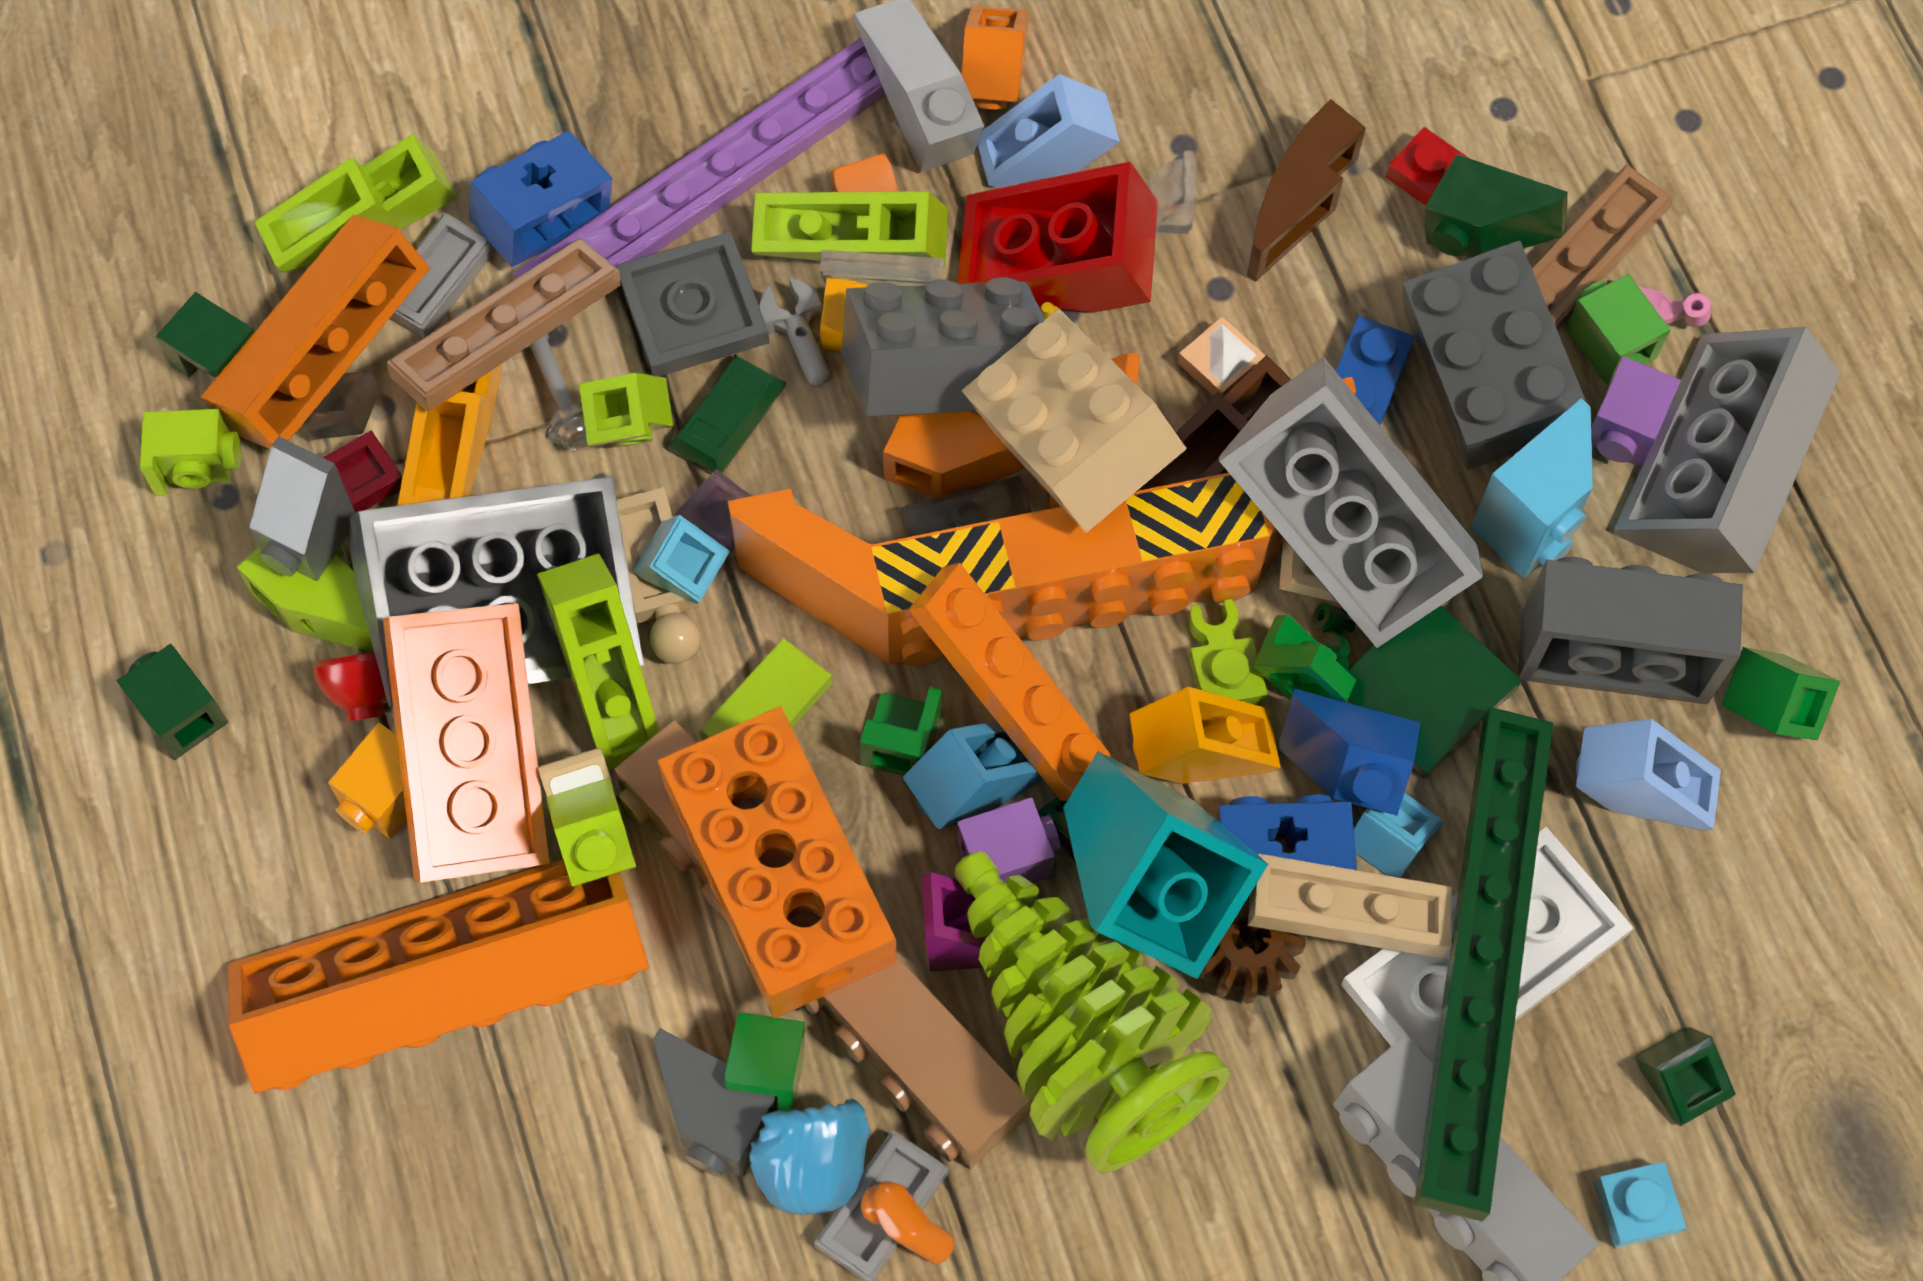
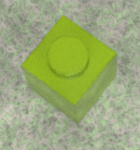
M610 778L546 797L553 828L572 887L636 867Z

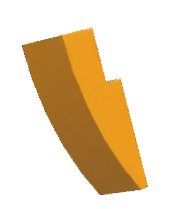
M503 363L429 412L416 402L397 506L470 496L492 419Z

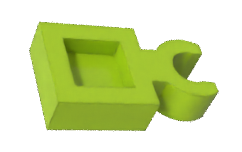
M1232 599L1223 601L1222 617L1224 622L1220 625L1206 623L1202 617L1200 605L1192 606L1189 616V630L1198 642L1204 644V646L1191 648L1189 654L1196 689L1254 705L1265 704L1268 693L1264 678L1253 667L1258 656L1253 637L1234 639L1239 618L1238 609Z

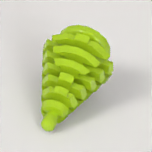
M976 851L961 859L956 865L954 875L966 893L972 894L976 899L968 909L967 918L972 933L976 938L988 936L981 945L979 960L988 978L998 976L991 993L997 1011L1002 1009L1006 1018H1009L1004 1035L1012 1058L1015 1059L1020 1048L1024 1054L1016 1074L1022 1093L1029 1100H1033L1029 1114L1040 1135L1053 1141L1059 1129H1061L1064 1137H1067L1089 1127L1096 1115L1098 1123L1089 1134L1085 1145V1154L1094 1168L1102 1174L1116 1171L1150 1153L1187 1126L1211 1104L1225 1087L1231 1072L1219 1056L1211 1051L1191 1053L1180 1058L1191 1042L1200 1038L1209 1026L1213 1017L1210 1015L1212 1008L1188 988L1181 995L1177 991L1180 984L1175 977L1155 965L1153 970L1143 965L1144 959L1140 951L1127 945L1122 947L1116 941L1107 944L1108 938L1095 931L1090 926L1087 918L1072 922L1074 913L1058 897L1035 901L1039 892L1038 887L1021 875L1009 876L1005 883L999 876V869L987 853Z

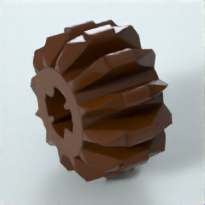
M1249 897L1199 975L1202 979L1211 978L1218 974L1221 976L1216 990L1220 997L1228 995L1232 985L1241 986V997L1246 1004L1254 1002L1258 985L1271 997L1279 995L1282 989L1281 978L1293 980L1298 975L1300 965L1293 957L1302 954L1306 946L1305 939L1296 934L1248 926ZM1238 937H1241L1246 944L1257 941L1260 944L1258 953L1255 955L1249 947L1238 950L1235 947Z

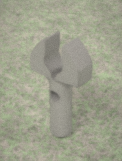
M790 277V291L797 304L795 307L796 314L791 315L788 310L782 309L776 304L774 293L770 285H768L762 295L759 308L769 335L775 332L788 335L808 382L811 385L825 383L830 378L831 373L810 327L812 319L822 316V303L816 290L805 282Z

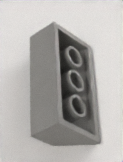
M1807 327L1701 335L1658 435L1615 525L1614 531L1619 537L1701 573L1756 572L1841 373Z
M1324 357L1272 393L1219 456L1220 463L1376 648L1483 577L1478 547L1475 541Z

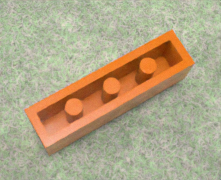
M353 214L200 398L211 409H219L227 426L233 432H237L239 437L268 449H271L278 436L289 441L426 275L430 267L397 227Z

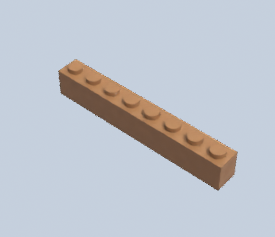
M674 719L614 769L621 790L616 799L637 825L642 826L649 821L663 836L658 845L677 869L685 872L691 867L706 883L701 888L704 897L725 918L663 785L657 760L696 743ZM750 799L743 800L736 805L740 809L756 808ZM775 855L764 861L763 865L770 868H779L787 865L792 859L784 855ZM802 913L795 916L790 923L794 926L805 928L815 925L821 917L813 913ZM898 957L897 963L804 1005L812 1014H816L822 1009L838 1026L833 1035L840 1046L857 1063H860L866 1057L883 1075L878 1081L882 1091L901 1111L905 1112L912 1106L929 1125L923 1131L924 1135L938 1153L949 1162L958 1156L971 1169L1030 1115L1032 1099L1029 1100L1022 1093L1018 1084Z

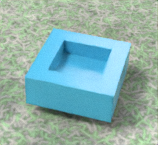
M1665 1162L1601 1176L1594 1182L1615 1249L1677 1235L1687 1229Z

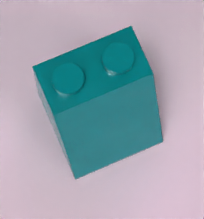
M1098 751L1063 807L1090 926L1107 937L1194 978H1198L1269 864L1196 801Z

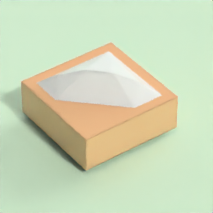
M1221 317L1179 353L1178 364L1213 396L1217 392L1224 396L1265 355L1226 319Z

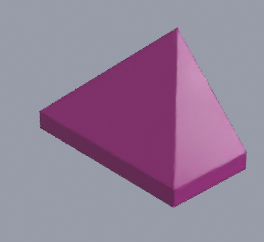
M932 872L921 876L925 940L930 972L983 968L979 960L981 945L988 936L976 938L972 933L967 918L968 909L976 900L974 896L967 894L957 879Z

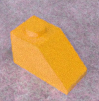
M1185 687L1129 713L1134 739L1133 752L1138 762L1139 773L1184 784L1271 773L1281 768L1270 709L1196 688Z

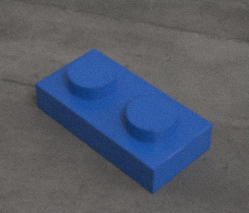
M1358 315L1336 368V373L1341 379L1353 377L1357 390L1355 396L1381 426L1416 336Z

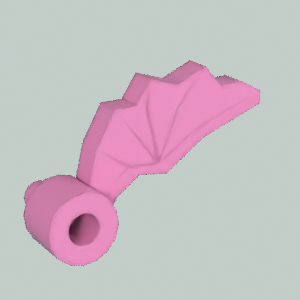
M1638 286L1666 324L1684 317L1686 323L1699 327L1706 324L1710 319L1711 304L1708 297L1704 294H1692L1683 301L1668 299L1663 291Z

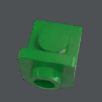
M1290 615L1275 616L1253 667L1286 698L1291 701L1294 689L1347 702L1356 682V679L1336 661L1337 655L1327 646L1318 643Z

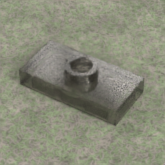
M1020 476L901 507L900 517L907 537L1031 513L1032 510Z

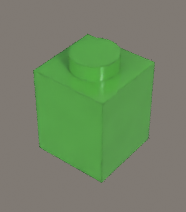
M1629 273L1609 284L1602 280L1583 290L1575 299L1576 306L1566 327V331L1606 385L1611 383L1623 356L1644 365L1657 359L1671 330Z

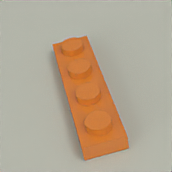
M956 563L944 566L908 611L1056 796L1062 801H1068L1096 753L1099 751L1108 757L1111 754L962 564Z

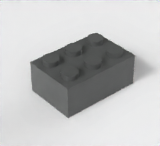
M1520 240L1402 282L1406 317L1414 336H1416L1417 345L1467 470L1519 452L1578 400L1582 398L1586 402Z
M994 278L987 283L958 284L949 280H935L927 285L897 286L887 282H876L869 284L866 288H846L842 356L866 416L977 411L961 390L976 379L988 366L995 363L1026 337L1034 327L1046 319L1026 281L1018 282L1010 278Z
M1563 557L1557 560L1547 559L1522 610L1518 677L1522 681L1708 705L1740 658L1743 584L1723 582L1718 576L1706 573H1696L1682 577L1658 574L1655 569L1643 565H1629L1619 569L1595 566L1589 560L1580 557Z

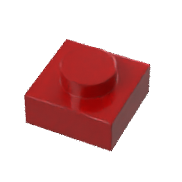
M1423 127L1388 165L1385 178L1426 206L1455 155L1469 157L1426 127Z

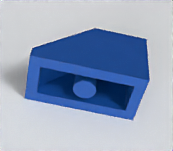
M1294 689L1278 749L1333 799L1351 802L1355 805L1398 816L1415 760L1420 722Z

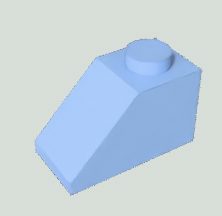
M1058 74L986 127L980 136L978 148L988 185L999 188L1079 172L1120 143L1106 93Z
M1653 719L1584 727L1581 754L1576 762V787L1611 812L1698 830L1714 829L1721 769Z

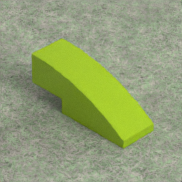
M412 133L364 166L354 157L349 158L254 221L277 269L281 272H287L311 265L353 214L397 227L401 230L428 216L458 196L435 152Z

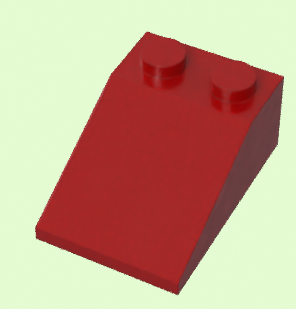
M1131 161L968 194L966 197L957 283H987L994 278H1010L1018 282L1026 281L1039 308L1044 303L1049 302L1062 310L1099 312L1151 302L1158 200Z

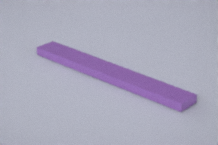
M862 38L850 44L514 272L515 279L580 237L614 267L653 255L880 100L886 93Z

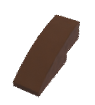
M1332 99L1306 123L1286 150L1270 180L1259 211L1247 275L1255 282L1336 210L1344 179L1340 175L1358 160L1366 127Z
M1266 355L1227 394L1222 396L1217 392L1176 432L1186 450L1139 490L1229 473L1220 463L1219 456L1269 396L1292 379Z

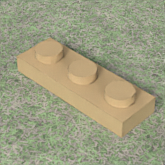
M1258 854L1269 865L1249 895L1248 926L1443 958L1451 949V886Z

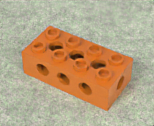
M781 706L657 760L666 793L773 1019L897 963L896 938ZM750 798L763 801L758 807L753 809H740L736 807L741 801ZM775 855H784L792 859L787 865L779 868H770L763 865L764 861ZM802 913H813L821 917L815 925L805 928L797 927L790 923L795 916Z

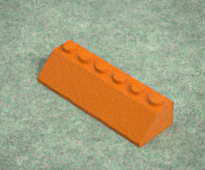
M561 859L228 963V1026L254 1094L273 1088L276 1090H287L301 1085L310 1076L339 1067L343 1069L357 1068L370 1062L376 1055L405 1046L408 1048L423 1047L436 1041L442 1034L467 1026H489L503 1019L508 1013L530 1006H552L567 999L571 993L596 985L613 986L621 984L632 978L635 973L650 969L621 872L572 887L564 860Z

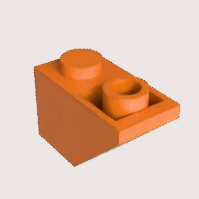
M971 411L900 415L883 451L885 480L938 500L947 499L1019 472L1023 468V464L994 434L979 414Z

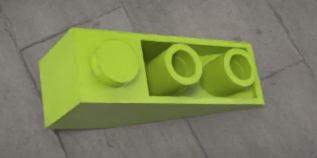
M259 547L237 566L249 592L292 632L374 652L354 571L340 559L344 555L341 548H339L318 581L297 571L292 577L277 572L260 558L261 550Z

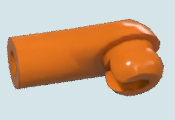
M886 1180L881 1182L879 1186L875 1185L867 1188L863 1193L861 1210L864 1217L873 1224H881L889 1237L933 1264L943 1263L950 1257L954 1248L952 1234L928 1219L905 1186Z

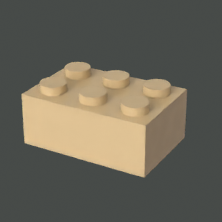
M1060 309L1034 327L1026 337L995 363L988 366L976 379L961 390L994 434L1085 533L1090 531L1186 450V447L1154 401Z

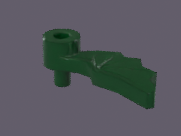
M1322 602L1313 613L1312 624L1315 628L1322 630L1324 645L1337 655L1336 661L1347 670L1350 666L1347 657L1351 649L1347 638L1341 631L1353 632L1355 622L1347 619V613L1344 609L1327 602Z

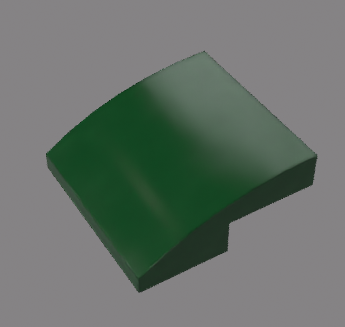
M1439 606L1378 648L1373 645L1348 672L1356 679V682L1346 703L1420 722L1415 760L1412 768L1425 779L1468 740L1472 731L1483 721V717L1490 707L1498 708L1516 692L1522 680L1445 608Z

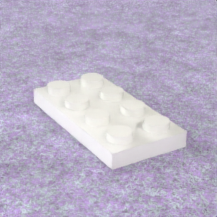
M1547 827L1539 832L1515 1022L1622 941L1634 928ZM1458 893L1452 897L1451 940ZM1383 948L1344 977L1341 986L1391 1047L1407 1034L1434 1063L1450 950L1443 958Z

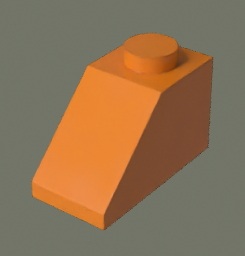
M972 5L965 25L961 74L976 107L1005 109L1007 108V102H1019L1029 10Z

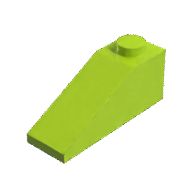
M929 191L755 193L751 252L755 255L878 267H945L949 208Z
M596 554L537 575L594 747L601 748L607 769L611 770L620 765L660 731L617 585L600 554Z

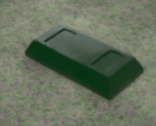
M735 354L669 443L668 449L720 478L784 390L786 382Z

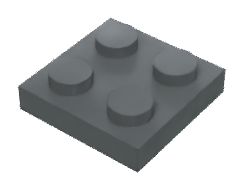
M731 231L616 265V268L620 271L621 288L653 376L660 377L769 344L768 329Z

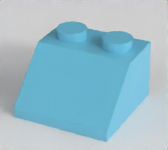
M1582 398L1492 474L1470 527L1523 579L1539 565L1542 564L1544 566L1547 559L1557 560L1563 558L1574 545L1570 537L1587 518L1582 509L1593 489L1591 408Z

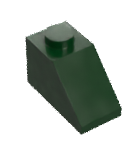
M1456 154L1425 206L1426 243L1435 246L1438 250L1450 256L1472 258L1519 240L1525 249L1560 238L1567 228L1568 192Z

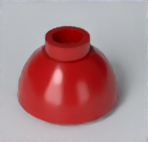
M374 652L317 661L312 668L315 680L321 692L330 702L342 709H346L347 722L386 716L384 703L387 702Z

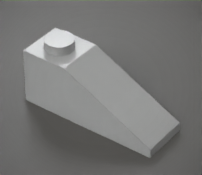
M893 0L854 13L853 20L920 173L973 155L984 124L962 74L912 1Z

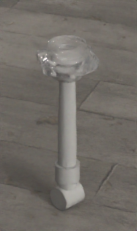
M546 334L528 346L531 347L537 364L559 409L555 412L545 431V438L558 443L568 450L582 449L588 446L582 403H573L548 343L549 335Z

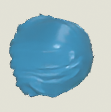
M847 1099L845 1104H837L836 1107L826 1104L821 1110L812 1107L805 1108L803 1112L797 1110L788 1112L776 1111L761 1117V1120L765 1123V1128L760 1130V1138H757L755 1142H751L750 1161L757 1185L763 1191L770 1204L786 1213L811 1215L833 1211L850 1200L857 1191L864 1172L866 1141L871 1136V1129L867 1123L865 1109L857 1100Z

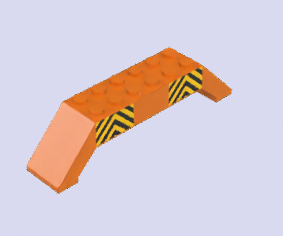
M1353 377L1342 379L1354 395H1356L1357 390ZM1230 473L1136 491L1087 533L1060 506L869 544L794 503L791 488L728 501L738 568L889 665L904 662L909 666H921L936 661L943 654L908 609L940 570L947 565L962 564L1019 638L1028 636L1031 640L1041 641L1059 636L1066 628L1091 624L1095 628H1106L1121 623L1129 615L1152 611L1155 615H1169L1183 610L1189 603L1213 598L1215 602L1223 603L1227 599H1232L1233 601L1241 599L1251 590H1256L1283 545L1284 538Z

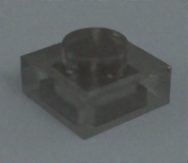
M369 370L343 374L301 427L312 440L363 434L382 386Z

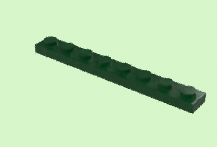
M1493 707L1488 709L1482 721L1414 1205L1481 1222L1491 1212L1553 722Z

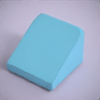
M678 515L661 523L633 572L642 579L697 604L702 600L730 551L684 517Z
M1404 793L1398 816L1370 808L1363 813L1354 828L1356 854L1386 876L1401 878L1444 821Z

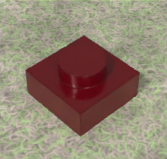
M372 430L323 457L335 464L355 513L370 509L398 493L401 489L403 476Z

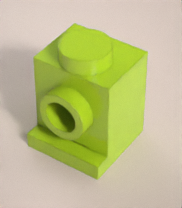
M635 372L579 383L588 446L615 442L617 446L646 443L653 440L652 432L658 429L673 427L667 380L664 377Z
M219 409L143 412L140 470L155 496L168 495V484H177L185 488H203L211 482L231 481V469L240 468L241 445L237 432L229 431Z

